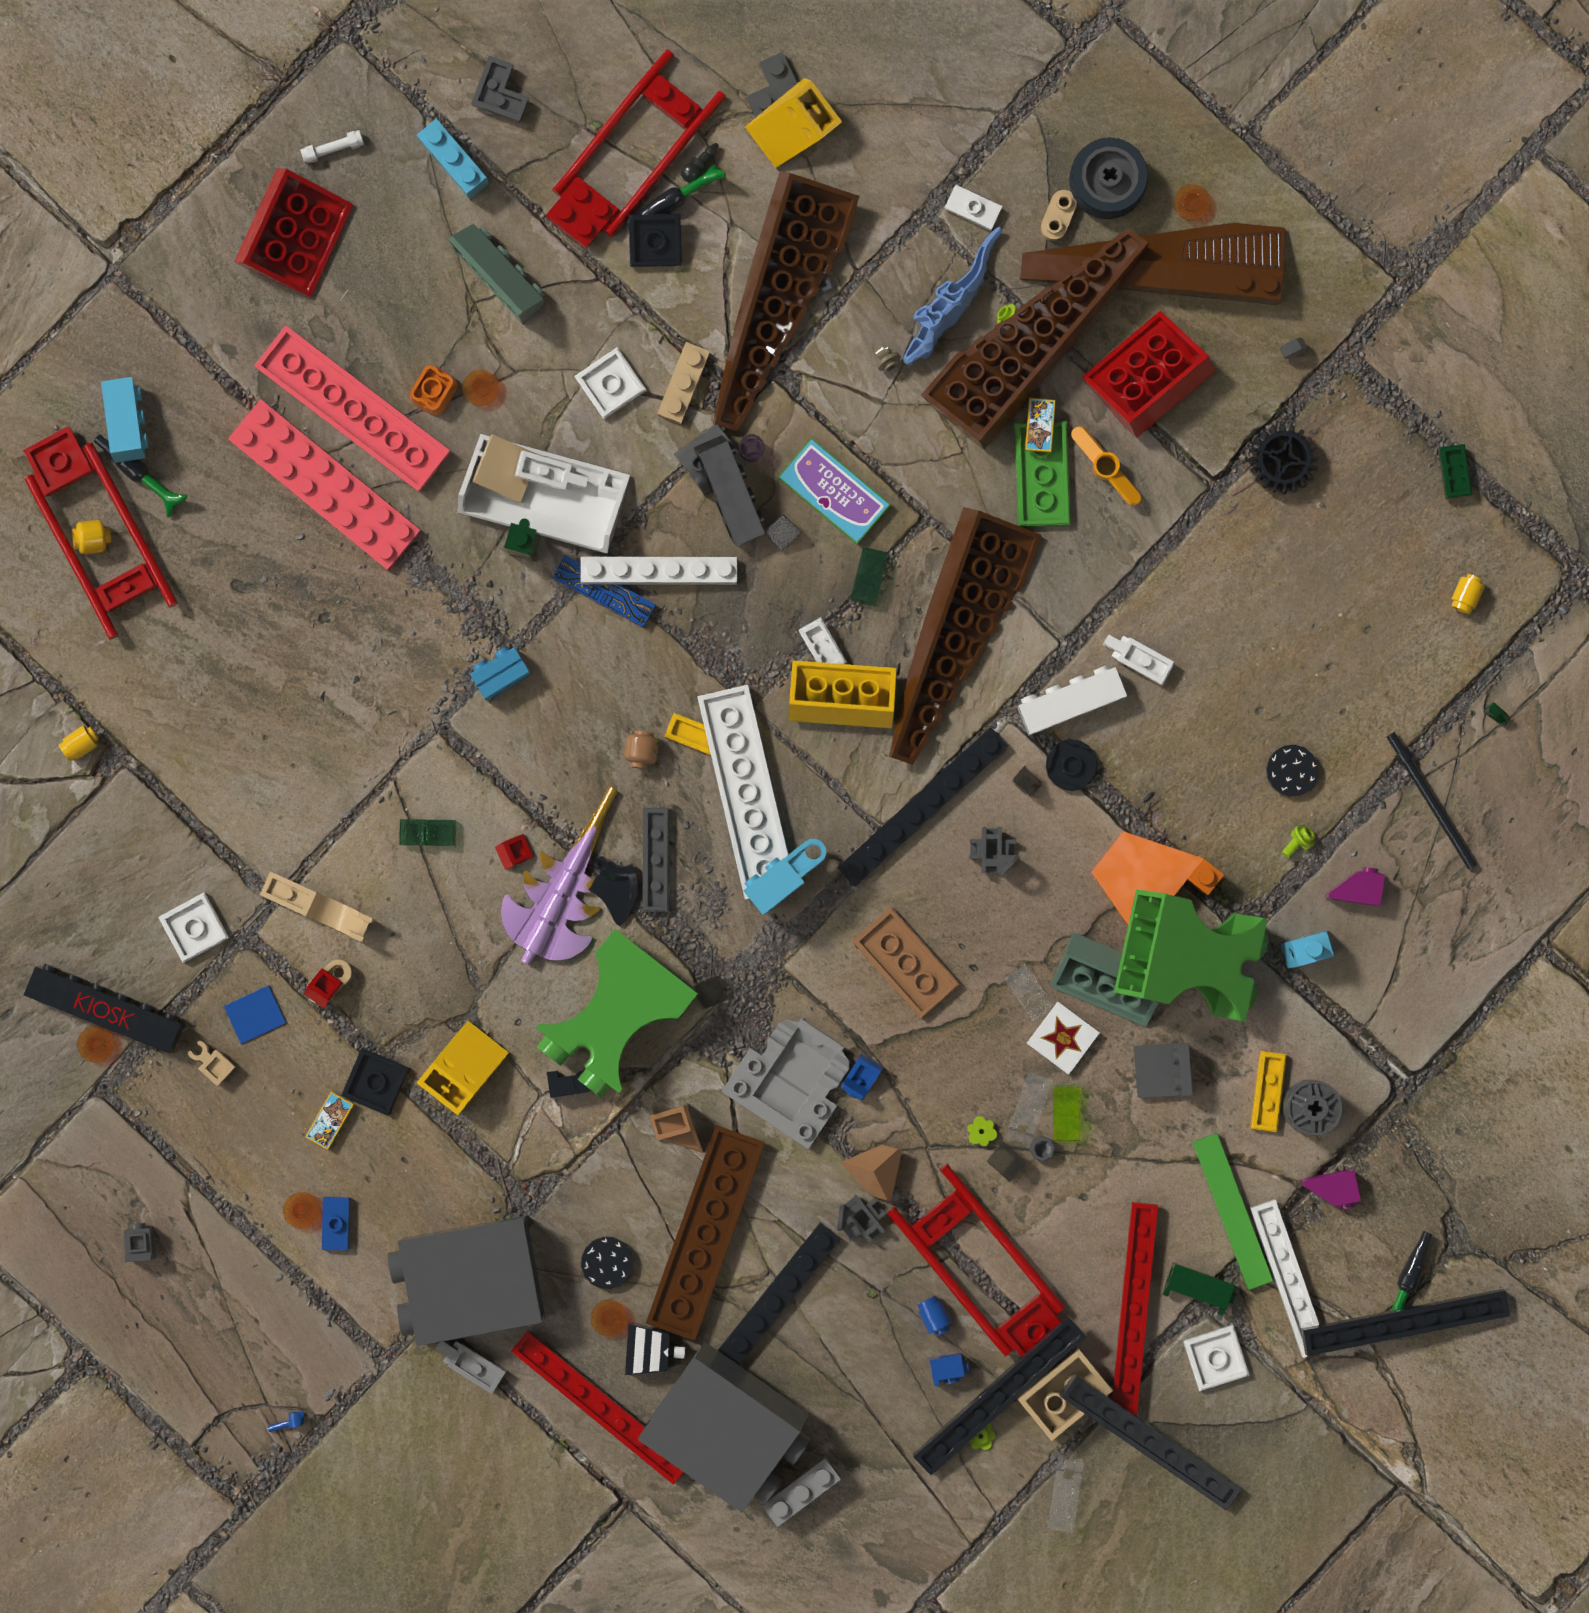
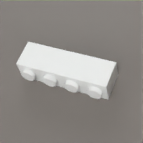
M1108 665L1093 671L1094 676L1085 679L1084 675H1080L1069 680L1071 684L1069 686L1061 688L1060 684L1046 689V695L1037 698L1036 694L1021 699L1022 704L1018 705L1017 708L1028 736L1127 697L1116 667L1109 669Z

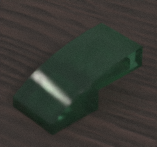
M863 547L850 601L876 606L888 552Z
M400 819L399 845L456 846V820Z

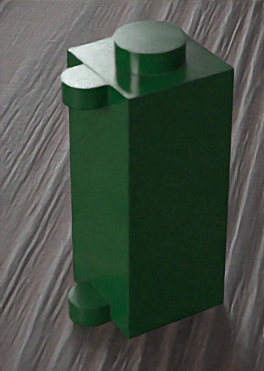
M523 518L520 520L519 525L511 523L504 549L511 556L534 562L541 536L536 529L529 528V520Z
M1175 1262L1172 1263L1163 1291V1295L1167 1297L1172 1290L1219 1307L1217 1315L1223 1316L1228 1305H1233L1237 1294L1233 1283Z

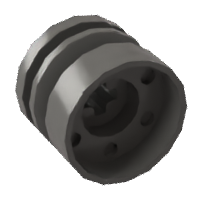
M1302 1080L1293 1084L1286 1091L1282 1100V1113L1286 1122L1294 1130L1310 1136H1321L1332 1131L1339 1123L1342 1115V1101L1338 1092L1329 1084L1317 1080ZM1314 1101H1316V1105L1320 1106V1109L1312 1115V1111L1308 1110V1105H1313Z

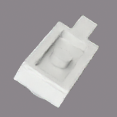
M526 451L520 452L514 475L517 478L563 491H571L572 486L584 489L588 482V477L576 474L577 468L572 467L571 464Z
M1107 635L1103 642L1105 647L1114 651L1111 657L1117 659L1116 661L1161 686L1175 664L1174 661L1132 638L1122 636L1121 640H1118L1111 635Z

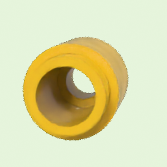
M1468 574L1467 577H1461L1451 598L1453 601L1451 607L1459 612L1470 615L1472 610L1476 609L1485 586L1481 584L1482 579Z
M82 725L63 738L59 748L70 762L74 759L79 760L98 747L96 741L99 740V736L91 726L86 728Z

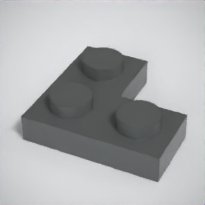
M783 52L759 62L769 86L747 96L755 118L797 84Z
M489 56L473 97L472 106L521 123L529 97L506 89L514 65Z

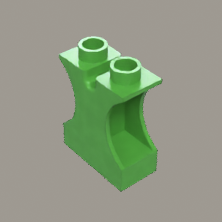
M1136 889L1114 993L1170 1004L1180 993L1194 987L1204 997L1211 1015L1246 1022L1248 1010L1253 1007L1256 1001L1257 988L1254 979L1242 973V965L1245 961L1257 962L1265 954L1268 946V937L1265 932L1268 919L1233 913L1224 923L1209 929L1198 917L1192 900L1165 893Z
M616 929L612 931L595 953L599 965V981L596 992L587 1007L567 1021L556 1024H539L536 1027L538 1031L545 1035L536 1047L560 1066H562L569 1055L573 1057L579 1049L586 1048L590 1051V1058L584 1065L586 1069L577 1080L601 1099L610 1088L619 1095L623 1091L619 1078V1064L623 1050L633 1035L651 1023L663 1020L678 1021L698 995V993Z

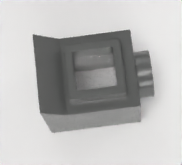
M146 1223L130 1224V1229L124 1230L125 1262L155 1259L154 1227H146Z

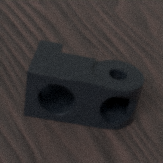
M584 1070L579 1071L576 1075L559 1078L557 1071L547 1072L550 1098L590 1092L589 1088L577 1080Z

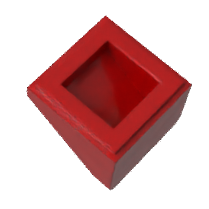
M524 834L495 846L505 870L534 857Z
M321 968L307 985L304 995L322 1008H326L343 983Z

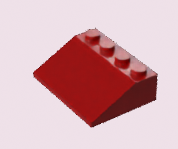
M276 168L234 262L258 275L311 297L353 203L286 168Z
M1159 311L1083 375L1082 379L1119 422L1138 438L1215 373V369L1210 357L1163 312Z

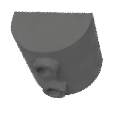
M715 424L674 453L676 459L704 496L711 492L694 447L720 435L727 441H730L721 428ZM737 451V455L734 456L737 465L741 464L744 468L746 464Z

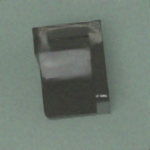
M1003 1141L999 1143V1147L987 1159V1162L1009 1182L1027 1163Z

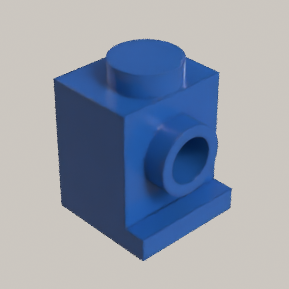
M960 1353L929 1358L934 1387L940 1386L939 1380H944V1384L960 1381L959 1377L969 1374L967 1358L962 1359Z

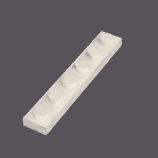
M581 557V584L737 585V557Z
M1273 1199L1250 1207L1301 1356L1304 1358L1307 1355H1305L1301 1328L1317 1326L1319 1322L1277 1202Z

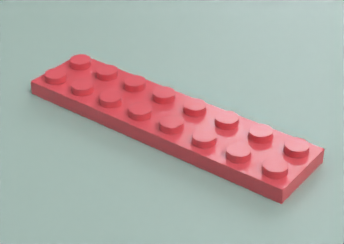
M286 325L254 365L260 372L418 492L422 490L451 452Z
M261 399L228 438L229 441L388 571L421 532L419 528Z

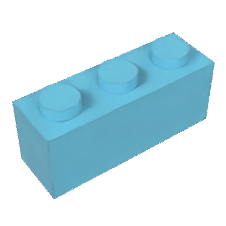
M437 119L417 134L419 142L469 200L489 184L487 177Z
M132 377L101 381L109 448L114 463L146 458L144 449L149 448L147 434L142 433L141 427L146 422L144 411L139 409L138 401H142L140 385L136 386Z

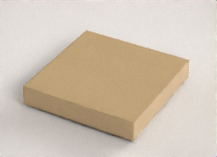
M492 434L472 483L516 503H521L529 481L514 477L520 452L536 453Z

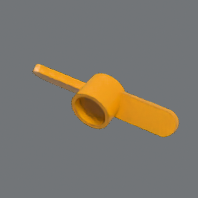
M1077 426L1074 428L1071 434L1072 438L1093 462L1092 470L1094 475L1100 480L1109 481L1129 505L1136 506L1141 501V495L1119 470L1120 462L1117 456L1113 453L1105 452L1085 427ZM1101 458H1109L1115 463V471L1111 475H1103L1097 470V462Z

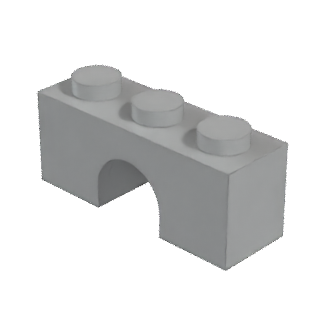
M824 1454L807 1467L794 1481L775 1491L765 1505L762 1504V1507L776 1526L779 1527L840 1481L841 1475Z

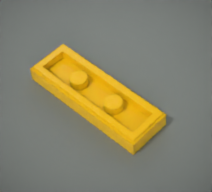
M1259 1052L1250 1129L1277 1132L1287 1054Z

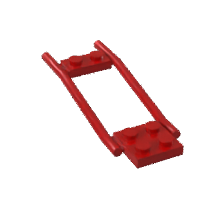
M668 49L662 53L634 86L570 169L552 189L561 198L546 214V219L585 250L602 230L611 238L629 218V214L635 211L691 138L726 98L723 92L718 91L707 105L701 109L697 103L663 76L658 75L674 56ZM642 94L645 99L683 129L685 128V131L625 207L619 211V208L580 177H577V175Z
M67 426L24 449L23 451L35 473L28 475L24 480L90 601L108 639L112 640L118 637V633L107 613L155 589L156 586L161 591L168 607L176 606L178 602L94 444L88 443L81 448L70 426ZM95 470L146 562L97 587L96 590L45 498L94 473Z
M947 1163L940 1168V1171L955 1188V1191H952L912 1226H910L896 1207L891 1208L887 1214L1003 1356H1008L1014 1349L1022 1356L1060 1322L1056 1314L1061 1312L1065 1306ZM972 1210L1040 1292L1039 1295L1037 1294L998 1326V1329L992 1326L928 1247L970 1214Z

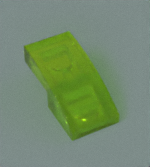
M1053 1085V1141H1080L1079 1085Z

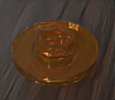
M1185 185L1177 191L1174 197L1176 213L1188 221L1201 219L1210 207V197L1207 191L1199 185Z
M482 369L475 370L465 377L462 385L463 394L470 403L476 406H485L496 399L499 392V384L491 372Z
M92 1026L86 1028L80 1034L77 1048L85 1060L93 1063L102 1062L112 1054L114 1039L107 1029L100 1026Z
M298 1192L291 1195L285 1201L283 1215L287 1223L292 1227L305 1229L312 1226L318 1220L320 1206L313 1195L306 1192Z
M611 1299L600 1301L591 1312L592 1327L600 1335L615 1336L626 1326L627 1312L618 1301Z

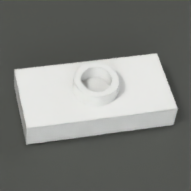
M955 184L944 210L991 231L1002 206Z
M822 617L799 629L816 662L847 663Z

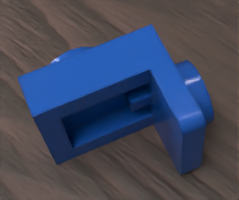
M861 1053L841 1088L849 1096L863 1101L881 1073L883 1066Z

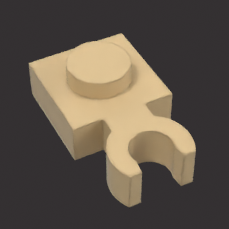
M199 1040L197 1043L202 1047V1053L196 1055L191 1050L188 1052V1055L193 1060L203 1062L198 1069L216 1086H219L236 1066L218 1049L211 1054L207 1043Z

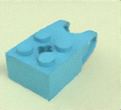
M809 839L781 861L778 857L765 866L767 872L761 877L755 874L744 883L747 888L743 891L763 916L804 884L802 878L823 862L826 856L824 843L817 839ZM811 845H816L820 848L821 855L817 859H810L806 855V849Z

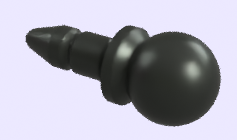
M718 143L707 147L698 159L692 157L691 162L685 163L682 166L681 177L684 181L691 183L701 176V172L706 170L704 165L715 155L719 147Z

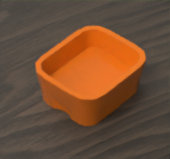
M426 366L410 391V402L430 415H440L457 390V379L437 366Z

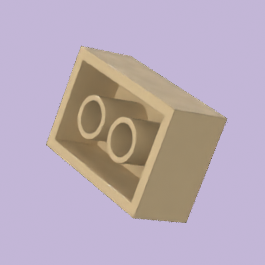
M1078 1347L1056 1363L1017 1398L1051 1441L1084 1415L1083 1412L1062 1399L1059 1395L1074 1373L1106 1395L1113 1391Z

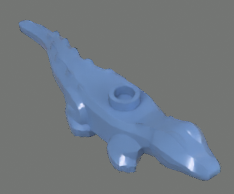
M1001 227L994 229L982 243L970 271L956 283L947 281L936 289L937 298L929 306L924 305L915 312L914 320L919 322L922 327L903 357L905 364L913 365L917 359L929 358L937 344L938 338L942 336L945 330L954 326L965 309L970 306L972 298L977 296L978 289L984 283L983 277L987 271L986 263L989 259V253L1003 231Z

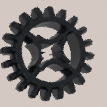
M1284 424L1279 426V432H1277L1274 426H1271L1269 428L1270 435L1263 430L1260 433L1263 441L1259 438H1255L1253 441L1258 448L1251 447L1249 449L1251 454L1256 455V457L1248 458V463L1256 464L1249 471L1250 473H1259L1254 481L1259 482L1263 478L1265 483L1262 485V488L1266 489L1269 484L1273 485L1271 489L1273 494L1277 492L1278 487H1281V494L1285 495L1288 490L1287 486H1289L1292 493L1297 492L1296 483L1299 487L1304 488L1306 486L1304 479L1308 481L1313 479L1312 474L1308 471L1315 472L1318 468L1316 465L1311 464V462L1318 461L1319 456L1310 454L1316 451L1317 447H1308L1307 445L1311 442L1312 438L1309 436L1303 440L1301 437L1305 431L1302 429L1297 435L1294 434V425L1290 426L1288 432H1286ZM1285 440L1281 450H1264L1266 445L1272 441ZM1292 442L1301 450L1303 461L1292 453ZM1286 450L1285 459L1288 460L1290 463L1286 462L1284 466L1281 468V460L1276 456L1278 455L1280 457ZM1263 458L1274 465V476L1266 470ZM1286 469H1302L1298 476L1287 480L1282 479Z

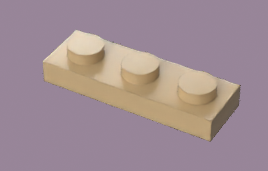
M688 342L685 343L658 410V416L682 425L710 351Z

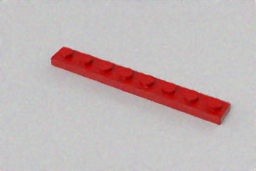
M1131 1202L1111 1399L1137 1415L1158 1212L1157 1204Z
M527 1330L511 1352L674 1485L683 1474V1471L638 1440L645 1426Z

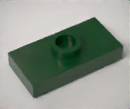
M1465 444L1439 447L1438 454L1445 500L1472 496Z

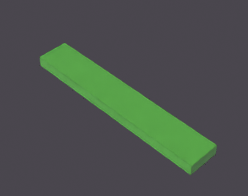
M1214 1133L1193 1141L1192 1144L1247 1289L1250 1290L1272 1282L1271 1274L1218 1134Z

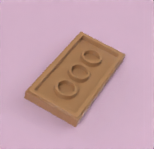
M892 907L888 908L852 941L921 1019L960 985Z

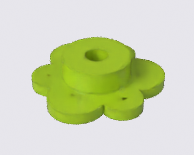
M977 1116L973 1120V1124H969L967 1127L970 1133L969 1141L972 1144L980 1143L981 1146H987L989 1141L996 1139L997 1132L993 1129V1121H986L984 1117ZM980 1129L984 1130L983 1134L979 1133Z
M990 1423L969 1441L973 1449L980 1447L983 1450H988L991 1447V1440L996 1435L991 1430L992 1426ZM983 1434V1437L979 1438L978 1435Z

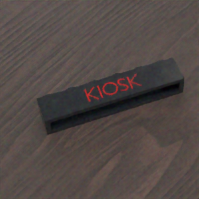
M44 963L43 967L35 966L24 996L166 1053H174L185 1025L179 1022V1016L166 1011L164 1015L154 1012L156 1007L141 1002L140 1006L130 1002L131 997L119 992L116 993V996L106 992L107 987L97 983H92V986L82 983L83 978L71 973H68L67 977L58 973L59 968Z

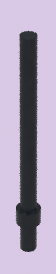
M1395 732L1389 734L1386 738L1396 752L1395 757L1400 765H1404L1467 869L1475 867L1477 863L1413 762L1412 753L1408 748L1405 749Z

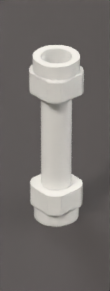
M360 130L347 133L348 137L315 148L313 145L300 149L305 164L317 162L318 157L351 147L353 150L363 146L364 142Z

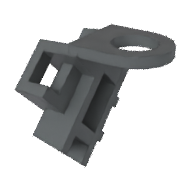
M982 827V839H970L969 859H981V873H997L1001 876L1019 859L1017 855H1014L1016 840H1002V827L997 829Z
M854 1195L846 1204H840L837 1231L843 1230L849 1237L848 1240L850 1242L863 1234L868 1242L871 1243L872 1239L880 1232H885L878 1220L887 1213L879 1206L875 1198L864 1204L857 1195Z

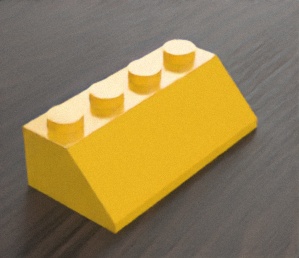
M792 660L788 721L892 729L896 668Z

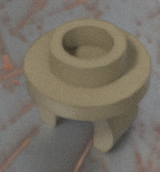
M883 344L874 350L880 359L877 364L879 371L885 370L890 372L899 365L898 361L901 359V356L898 352L891 353L888 347H885Z

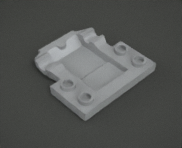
M786 1019L777 1025L767 1040V1049L763 1055L752 1048L748 1050L721 1092L809 1149L837 1107L835 1103L825 1097L830 1090L839 1085L849 1070V1060L842 1052L844 1049L842 1045L804 1020L800 1019L799 1022Z

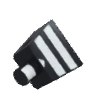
M630 1322L628 1324L625 1375L668 1371L669 1359H685V1344L670 1343L671 1332Z

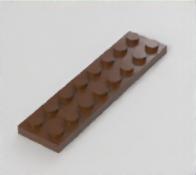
M719 1125L715 1126L646 1324L695 1341L762 1153L764 1141Z

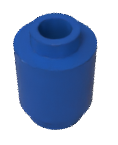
M936 1295L917 1304L920 1309L918 1313L929 1334L934 1332L936 1336H939L950 1330L948 1325L952 1323V1320L942 1300L939 1301Z

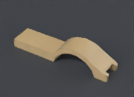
M271 871L260 893L261 896L330 926L363 943L366 939L363 937L369 923L373 924L374 918Z

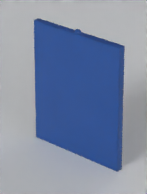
M269 985L224 1006L241 1044L286 1023L278 1006L279 1003L276 1002Z

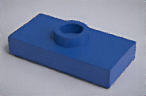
M323 1197L321 1250H349L350 1197Z

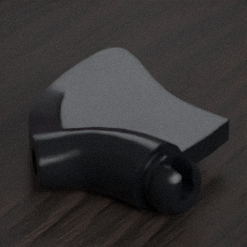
M600 856L594 863V867L600 871L588 890L605 903L612 919L620 926L625 922L634 906L638 888L637 876L632 864L620 866L610 859L607 860L604 856Z

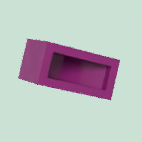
M1363 867L1362 871L1354 872L1328 891L1325 899L1381 906L1385 875L1378 874L1379 869Z
M1353 1169L1300 1179V1185L1329 1204L1339 1206L1340 1210L1355 1207L1354 1202L1361 1201Z

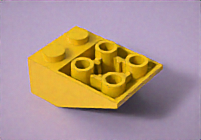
M803 78L744 128L774 168H777L825 137L842 121L813 81Z
M467 1021L429 1066L417 1084L456 1115H460L509 1052L470 1021Z

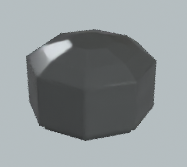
M1297 338L1281 346L1280 351L1284 359H1294L1302 355L1306 351L1307 346L1303 338Z
M1044 1136L1033 1139L1029 1148L1033 1158L1042 1162L1053 1158L1056 1149L1052 1139Z

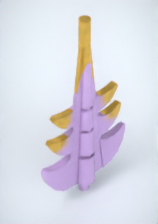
M608 787L599 807L563 862L554 860L544 851H540L542 867L552 878L549 883H542L534 879L528 871H524L523 883L525 891L535 903L532 908H523L517 905L509 895L504 896L501 907L502 924L512 941L526 949L521 959L522 962L531 965L536 954L549 960L572 958L582 952L591 942V936H581L571 932L566 927L567 920H585L600 910L597 906L592 907L580 902L576 895L578 892H591L588 889L594 879L587 876L585 871L605 816L618 792L617 790Z

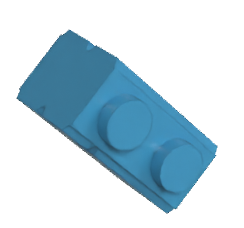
M506 646L495 653L496 658L487 663L486 660H483L472 667L474 672L470 673V676L487 702L532 675L515 647L509 649Z

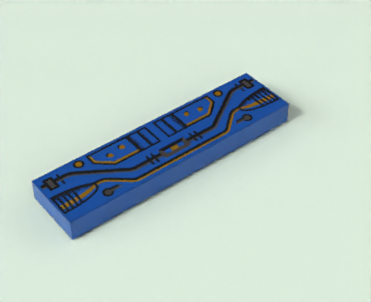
M564 555L552 577L554 580L643 628L656 606L651 601L619 584H581V564Z

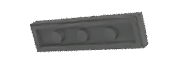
M643 808V912H669V808Z

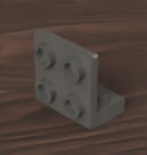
M1189 1043L1134 1047L1138 1098L1179 1095L1193 1096Z

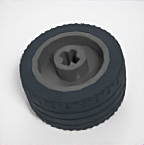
M1114 137L1100 138L1086 145L1075 157L1069 175L1070 191L1077 205L1087 214L1101 219H1115L1131 212L1142 200L1148 184V169L1140 151L1129 142ZM1106 176H1109V177H1111L1112 179H1109L1108 181H1106L1104 178H1105Z

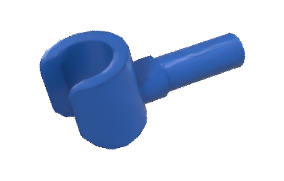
M288 1413L289 1421L269 1425V1432L288 1427L297 1428L303 1425L304 1413Z

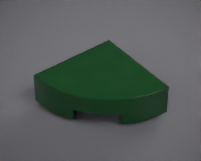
M1494 702L1490 703L1484 710L1487 716L1502 727H1505L1510 720L1509 715Z

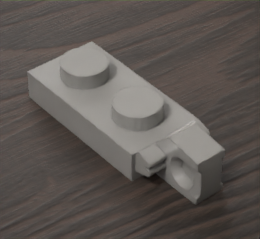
M447 1341L438 1342L435 1348L446 1356L443 1361L448 1364L449 1368L490 1394L493 1393L506 1373V1370L458 1341H455L453 1345Z

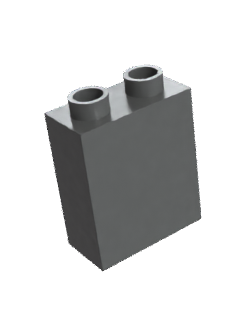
M527 1215L405 1237L398 1241L399 1251L388 1253V1265L393 1284L405 1282L409 1303L397 1305L400 1330L403 1336L414 1334L416 1346L542 1323L545 1319Z
M704 1342L651 1416L638 1440L742 1513L752 1498L765 1505L782 1480V1478L772 1472L781 1458H784L793 1465L803 1453L811 1438L801 1432L808 1413L707 1342Z

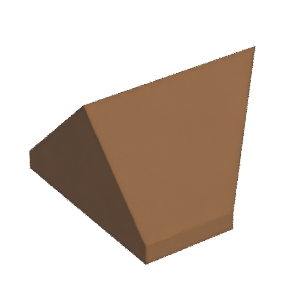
M688 1104L649 1116L657 1141H667L703 1153Z
M879 1145L840 1162L870 1196L887 1201L892 1200L902 1153L901 1149Z

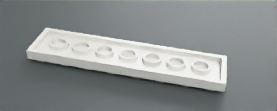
M748 685L697 696L743 890L747 888L744 883L755 874L761 877L767 872L765 866L777 857L781 861L788 856ZM743 891V893H744V898H745V899H749V897H748V896L745 894V892Z

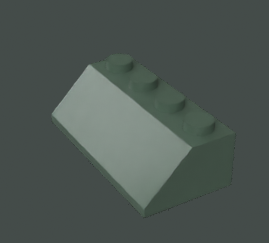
M473 223L452 235L448 240L453 250L522 325L545 305L542 298L545 295L544 292L535 283L530 285L524 279L527 276L524 270L518 264L514 267L507 260L510 257L509 254L500 245L496 248L490 242L492 236L483 226L478 229Z
M1073 932L1050 984L1051 988L1145 1027L1159 1003L1114 993L1122 952Z

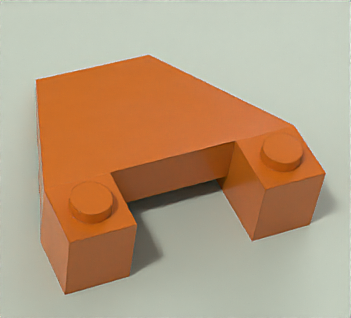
M1124 831L1091 871L1127 927L1136 889L1175 896L1187 881L1204 896H1207L1224 876L1222 872L1204 858Z

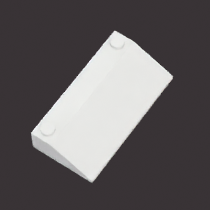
M480 434L459 492L458 513L509 527L511 523L519 525L520 520L526 518L530 522L529 528L536 529L539 535L608 553L628 486L629 474L516 444L540 456L571 464L572 467L577 468L576 474L588 477L586 488L580 489L572 486L571 491H563L529 481L521 503H516L472 483L490 436Z

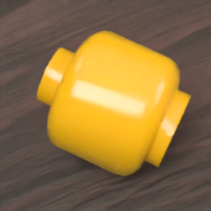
M101 520L78 522L76 528L72 529L74 549H79V552L84 555L103 553L106 550V543H111L110 528H105Z

